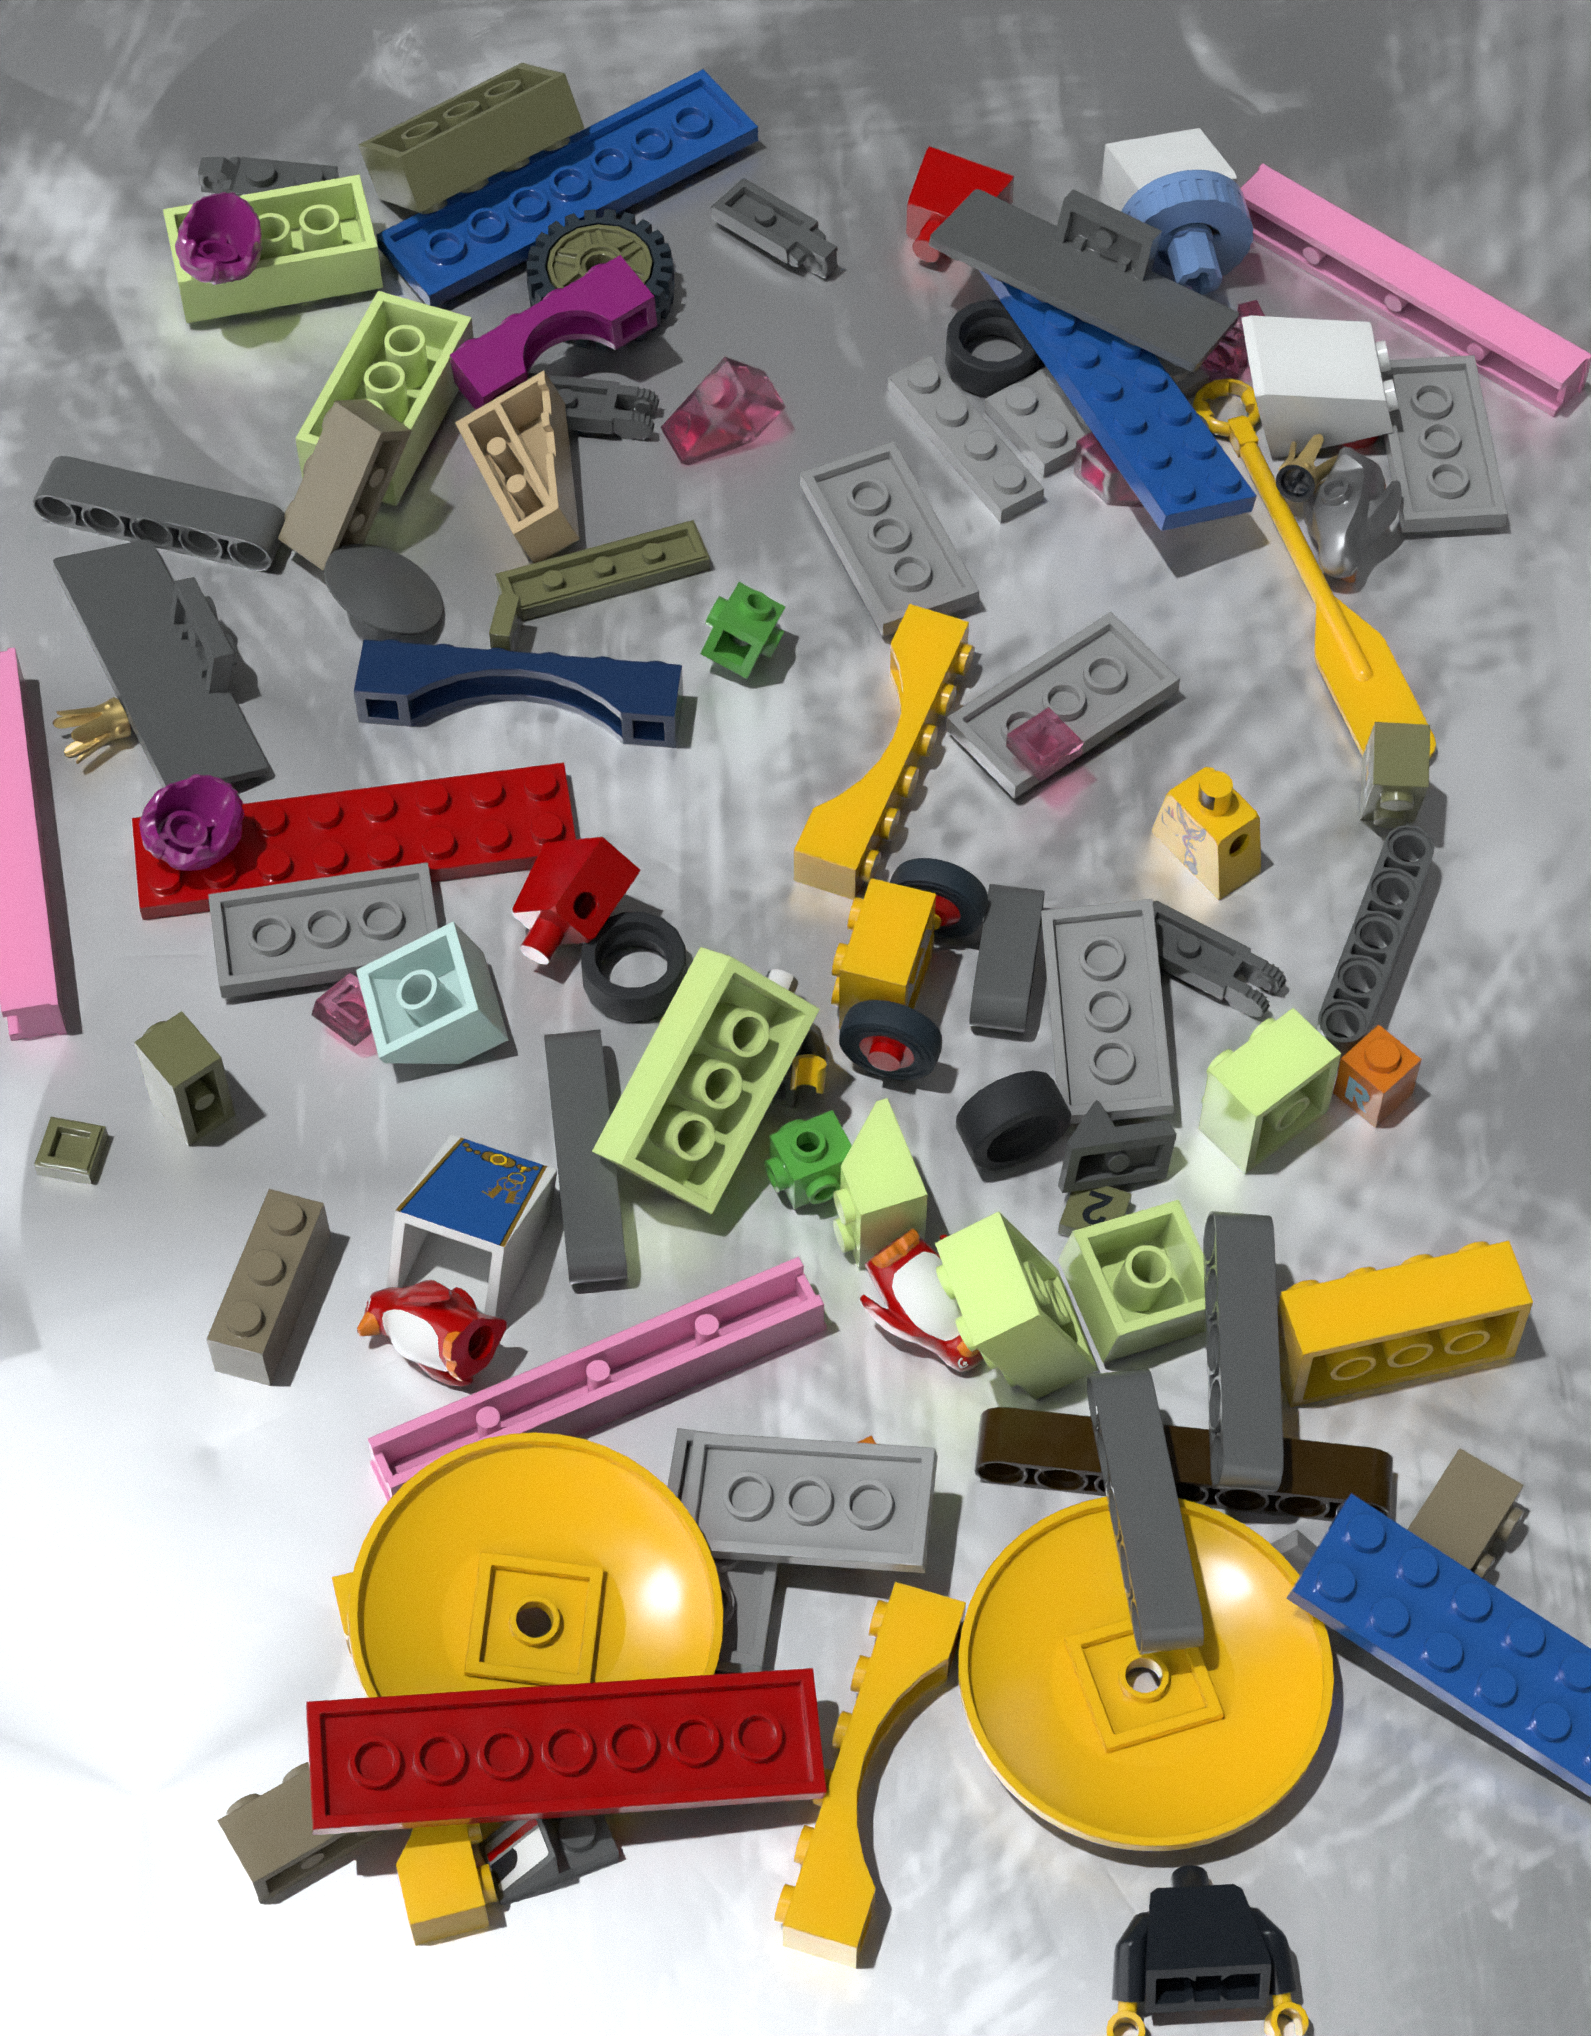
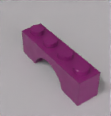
M621 255L605 264L595 265L580 279L564 288H558L549 292L539 303L521 313L508 316L499 326L479 338H472L461 344L455 352L449 355L454 383L473 408L477 410L528 380L530 370L537 358L556 344L569 340L583 339L596 341L616 350L657 326L654 295Z

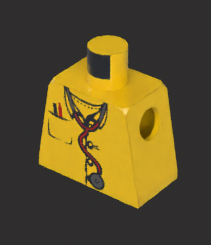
M1204 767L1166 794L1152 827V833L1218 900H1221L1261 872L1260 817L1257 811L1233 788V781L1229 775L1222 771H1216L1212 767Z

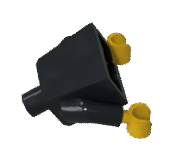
M1187 1865L1176 1869L1170 1878L1171 1887L1156 1888L1150 1893L1149 1911L1136 1914L1115 1946L1112 2000L1118 2001L1117 2013L1108 2021L1106 2028L1107 2036H1114L1115 2028L1121 2023L1132 2024L1138 2030V2036H1145V2025L1141 2017L1137 2015V2003L1144 2002L1145 2013L1268 2007L1269 1995H1272L1274 2009L1268 2013L1264 2020L1266 2036H1281L1277 2024L1279 2014L1289 2016L1295 2024L1296 2036H1303L1308 2028L1309 2020L1306 2011L1300 2005L1292 2002L1291 1992L1296 1991L1297 1988L1288 1940L1283 1931L1259 1908L1249 1906L1241 1887L1235 1884L1209 1885L1207 1871L1196 1865Z

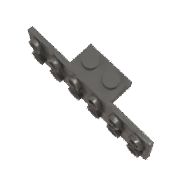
M976 189L930 236L929 246L947 254L950 258L970 265L998 281L1005 282L1034 296L1039 301L1049 303L1078 317L1085 323L1095 325L1122 338L1131 345L1145 349L1169 361L1171 364L1191 372H1195L1236 325L1239 317L1237 311L1152 271L1162 233L1161 230L1074 189L1063 200L1057 226L982 190Z
M149 539L55 558L53 560V570L119 702L123 706L162 788L170 783L185 780L194 774L211 775L221 778L227 783L265 775L268 763L229 690L232 666L237 665L238 662L235 642L231 635H224L218 623L215 604L210 596L205 597L195 577L173 582L153 542Z

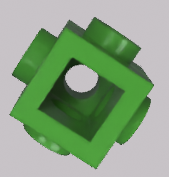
M738 582L728 600L719 596L705 621V624L711 627L712 630L700 654L747 679L761 654L770 659L785 632L776 626L785 606L770 599L764 593Z
M833 1110L806 1121L802 1119L793 1120L783 1125L776 1133L769 1135L770 1159L764 1161V1166L768 1179L777 1193L785 1191L794 1209L808 1203L821 1204L834 1198V1191L840 1190L841 1165L852 1145Z

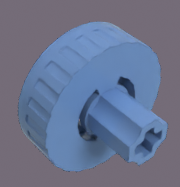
M1184 170L1157 178L1132 195L1121 211L1162 231L1152 271L1201 295L1218 289L1223 279L1222 276L1231 272L1234 267L1242 262L1253 242V225L1241 188L1231 178L1214 171ZM1205 224L1211 225L1212 230L1217 229L1220 234L1213 235L1211 229Z

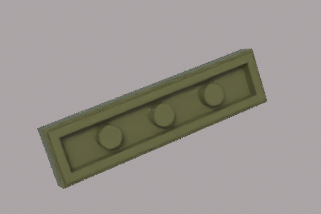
M694 520L496 573L495 577L500 595L502 592L520 594L522 619L526 621L710 570V557Z

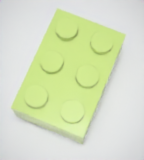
M999 1211L935 1243L943 1263L936 1267L938 1279L951 1300L956 1298L962 1316L955 1319L962 1340L970 1351L978 1349L992 1370L998 1367L1011 1387L1018 1385L1034 1400H1037L1098 1370L1058 1269Z

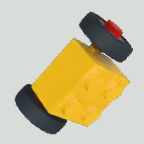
M911 859L903 862L896 868L890 883L871 878L864 899L855 897L847 923V930L853 932L848 944L839 943L833 960L832 976H836L837 979L832 993L831 1005L839 1007V1045L842 1051L856 1065L873 1074L896 1080H916L929 1075L938 1062L942 1050V1034L934 1022L916 1011L915 1008L933 956L934 937H966L974 933L983 921L988 904V894L981 881L966 869L939 859Z

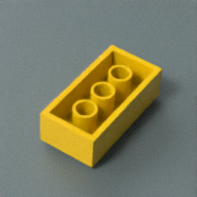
M1484 1241L1474 1242L1462 1247L1455 1253L1433 1257L1429 1254L1416 1255L1398 1266L1376 1270L1373 1267H1363L1351 1271L1344 1278L1319 1283L1317 1280H1305L1292 1285L1287 1291H1282L1277 1307L1280 1380L1290 1408L1514 1357L1532 1308L1533 1300L1510 1241L1491 1245Z

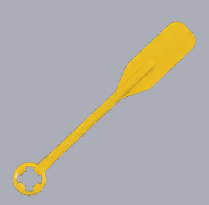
M1230 378L1216 379L1203 385L1196 393L1192 407L1196 413L1206 420L1209 431L1212 434L1228 437L1237 457L1242 458L1316 606L1315 663L1361 756L1364 754L1375 722L1428 725L1386 640L1377 630L1334 596L1286 499L1278 491L1276 479L1258 446L1259 439L1253 429L1261 420L1253 387L1240 380ZM1228 393L1241 397V402L1245 405L1246 412L1250 415L1248 417L1243 415L1228 419V422L1215 419V414L1211 411L1210 404L1206 400L1208 398L1214 400L1218 397L1228 396ZM1431 729L1429 760L1432 758L1436 746L1435 737Z

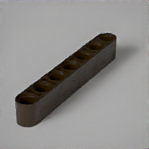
M1010 1407L990 1408L983 1411L980 1415L974 1468L975 1474L980 1479L999 1485L1106 1496L1091 1416ZM1162 1424L1177 1497L1180 1499L1199 1503L1214 1509L1332 1522L1344 1501L1352 1493L1389 1518L1391 1517L1393 1457L1381 1449L1283 1438V1473L1278 1491L1215 1488L1211 1480L1209 1429Z

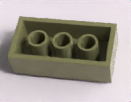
M520 63L358 144V147L379 199L419 212L420 214H430L444 208L448 203L446 199L459 192L470 193L485 187L489 183L488 178L500 171H515L526 166L530 162L529 157L541 150L552 151L567 145L570 142L569 136L584 129V125L565 73Z

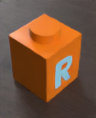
M1378 1024L1340 1059L1333 1094L1376 1128L1413 1094L1422 1059Z

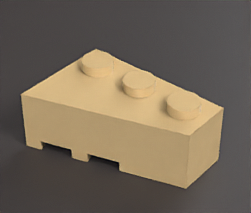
M542 371L455 422L513 535L533 563L545 560L580 539L565 402L546 372Z

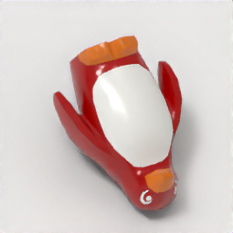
M912 1228L865 1263L866 1269L887 1309L881 1307L864 1294L860 1297L861 1304L883 1329L901 1339L929 1350L939 1356L948 1366L960 1372L971 1371L978 1367L984 1361V1358L978 1349L970 1351L960 1336L955 1321L956 1318L962 1316L956 1298L951 1300L948 1297L936 1273V1267L943 1264L940 1255ZM945 1234L939 1236L940 1240L948 1237Z
M425 1280L411 1286L401 1288L388 1287L373 1292L366 1303L364 1316L357 1327V1332L359 1336H387L402 1356L415 1361L431 1378L447 1385L466 1386L472 1384L473 1376L486 1368L492 1360L506 1331L507 1322L504 1319L478 1312L474 1300L465 1290L458 1287L450 1290L434 1280Z

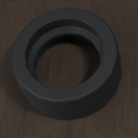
M984 300L971 303L958 311L948 324L945 365L950 377L963 389L979 396H991L1039 370V355L1000 300ZM995 335L1015 341L1023 351L1012 359L999 362L984 361L972 356L964 349V345L977 337Z
M622 912L609 917L595 938L589 943H584L581 948L583 988L591 1004L606 1016L625 1022L648 1021L665 1014L687 973L686 946L678 930L662 917L646 912ZM644 946L656 950L667 960V971L656 982L646 986L623 987L611 983L603 976L602 961L612 952L624 947Z
M1032 1070L1014 1073L996 1080L979 1090L964 1103L956 1116V1129L972 1161L980 1168L996 1170L1028 1161L1050 1148L1063 1136L1070 1126L1071 1112L1055 1081L1048 1073Z

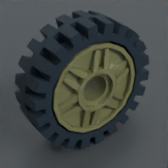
M595 209L584 210V220H579L575 213L565 216V227L558 221L553 222L548 226V234L541 232L536 238V246H531L529 250L527 288L530 306L532 307L542 301L549 292L558 288H564L585 276L595 265L605 264L621 255L654 295L657 326L650 329V331L654 332L660 327L661 318L666 319L669 315L670 304L673 305L675 274L670 246L668 243H665L664 236L659 230L652 232L651 223L642 219L636 225L635 215L624 212L620 220L616 218V210L605 209L602 218H596ZM646 332L634 340L638 342L646 338ZM575 340L576 347L587 349L590 340ZM595 341L596 350L607 349L606 345Z

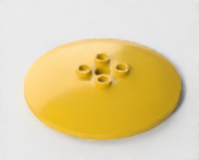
M514 1433L473 1442L441 1456L422 1468L390 1498L367 1533L354 1566L348 1600V1639L353 1665L366 1698L714 1675L723 1636L722 1593L716 1565L696 1521L676 1495L649 1470L619 1452L582 1438L551 1433ZM527 1608H539L548 1614L551 1620V1629L541 1637L533 1638L526 1636L517 1626V1615Z
M1107 1497L1083 1501L1061 1509L1038 1521L1014 1539L993 1561L979 1582L968 1605L962 1626L958 1654V1681L961 1702L975 1743L989 1767L1018 1800L1041 1818L1075 1836L1114 1848L1133 1851L1188 1849L1231 1836L1254 1824L1272 1811L1290 1794L1305 1775L1324 1736L1332 1706L1334 1685L1333 1658L1325 1624L1286 1599L1300 1575L1278 1550L1245 1524L1220 1511L1178 1498L1203 1619V1646L1139 1654L1134 1638ZM1134 1668H1149L1158 1675L1161 1684L1152 1692H1138L1127 1683L1126 1675Z

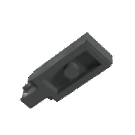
M202 157L198 169L201 192L215 194L234 192L237 196L339 178L338 166L242 157V159L240 157H231L229 160L225 157Z
M745 178L740 180L711 206V216L714 221L783 262L789 263L791 266L799 267L803 264L807 271L825 279L838 268L836 253L838 248L825 239L826 235L818 229L817 220Z

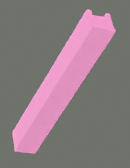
M1263 163L1258 167V171L1241 187L1253 225L1254 241L1450 357L1474 355L1479 374L1550 416L1555 417L1577 392L1581 393L1584 389L1591 364V354Z
M15 647L0 652V1005L3 1017H7L11 1041L55 1033L59 1035L67 1034L25 683Z
M798 1256L368 1438L372 1457L370 1466L388 1502L401 1486L422 1468L464 1445L490 1437L514 1433L537 1432L562 1434L572 1437L579 1436L826 1330L824 1303L819 1294L815 1295L804 1274V1265Z

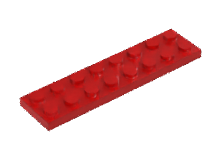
M564 762L245 803L242 806L244 810L242 836L236 847L220 862L200 870L174 869L166 861L153 857L152 853L147 851L143 845L139 827L141 817L132 818L139 909L142 920L209 912L208 894L428 863L431 882L530 870L544 843L576 839Z
M813 1668L306 1702L312 1835L823 1799L827 1793Z

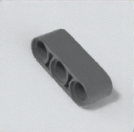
M997 884L989 885L988 904L981 934L969 1026L1025 1033L1045 891Z

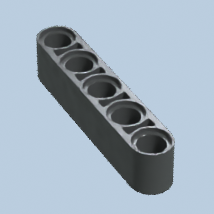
M68 456L56 457L51 462L33 499L35 511L45 520L60 526L129 542L149 539L153 542L155 548L257 571L266 570L271 566L281 544L278 537L285 522V513L280 508L262 500Z
M1398 826L1390 831L1386 837L1321 1006L1316 1030L1341 1053L1340 1059L1372 1030L1426 886L1435 844L1429 833L1418 826ZM1384 902H1391V903H1394V904H1396V905H1389V904H1386V903H1384ZM1367 945H1374L1381 949L1370 948ZM1349 989H1359L1365 993H1356ZM1332 1033H1341L1349 1038H1339L1332 1035Z
M601 1030L544 1035L569 1285L628 1279L616 1165L592 1152L610 1118Z
M1211 1211L1206 1219L1203 1237L1211 1480L1215 1488L1276 1492L1282 1479L1284 1454L1273 1220L1269 1215Z
M1140 1368L1088 1375L1087 1396L1138 1652L1141 1655L1201 1647L1204 1643L1201 1607L1150 1369Z

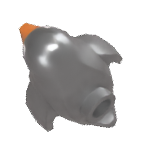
M1347 447L1340 449L1337 460L1326 481L1321 485L1316 500L1314 495H1312L1303 502V515L1310 535L1317 541L1319 546V563L1322 571L1334 578H1341L1347 583H1354L1356 581L1357 569L1360 566L1361 556L1396 519L1401 505L1402 490L1400 481L1396 480L1392 481L1386 488L1380 466L1373 460Z

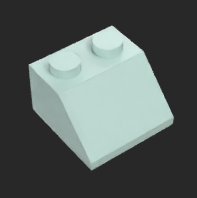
M454 921L356 970L378 1056L384 1063L461 1064L508 1041L484 952Z

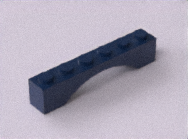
M393 639L384 641L363 640L354 686V698L359 723L412 727L436 714L465 705L490 701H526L550 705L578 714L604 728L622 744L676 748L683 703L682 665L667 664L655 660L640 662L615 660L605 656L590 658L565 656L554 652L539 654L514 652L502 648L477 649L455 647L450 644L403 643Z

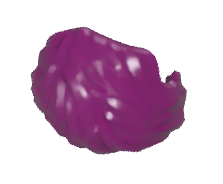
M234 192L212 194L202 197L193 203L190 211L178 228V237L175 243V250L181 268L196 280L213 285L239 281L248 277L257 267L262 251L260 220L253 207Z
M194 774L185 780L170 783L164 788L159 789L145 806L140 819L139 827L144 848L151 852L153 857L166 861L172 868L178 870H200L220 862L233 851L242 836L244 810L242 809L243 802L238 795V791L221 778Z

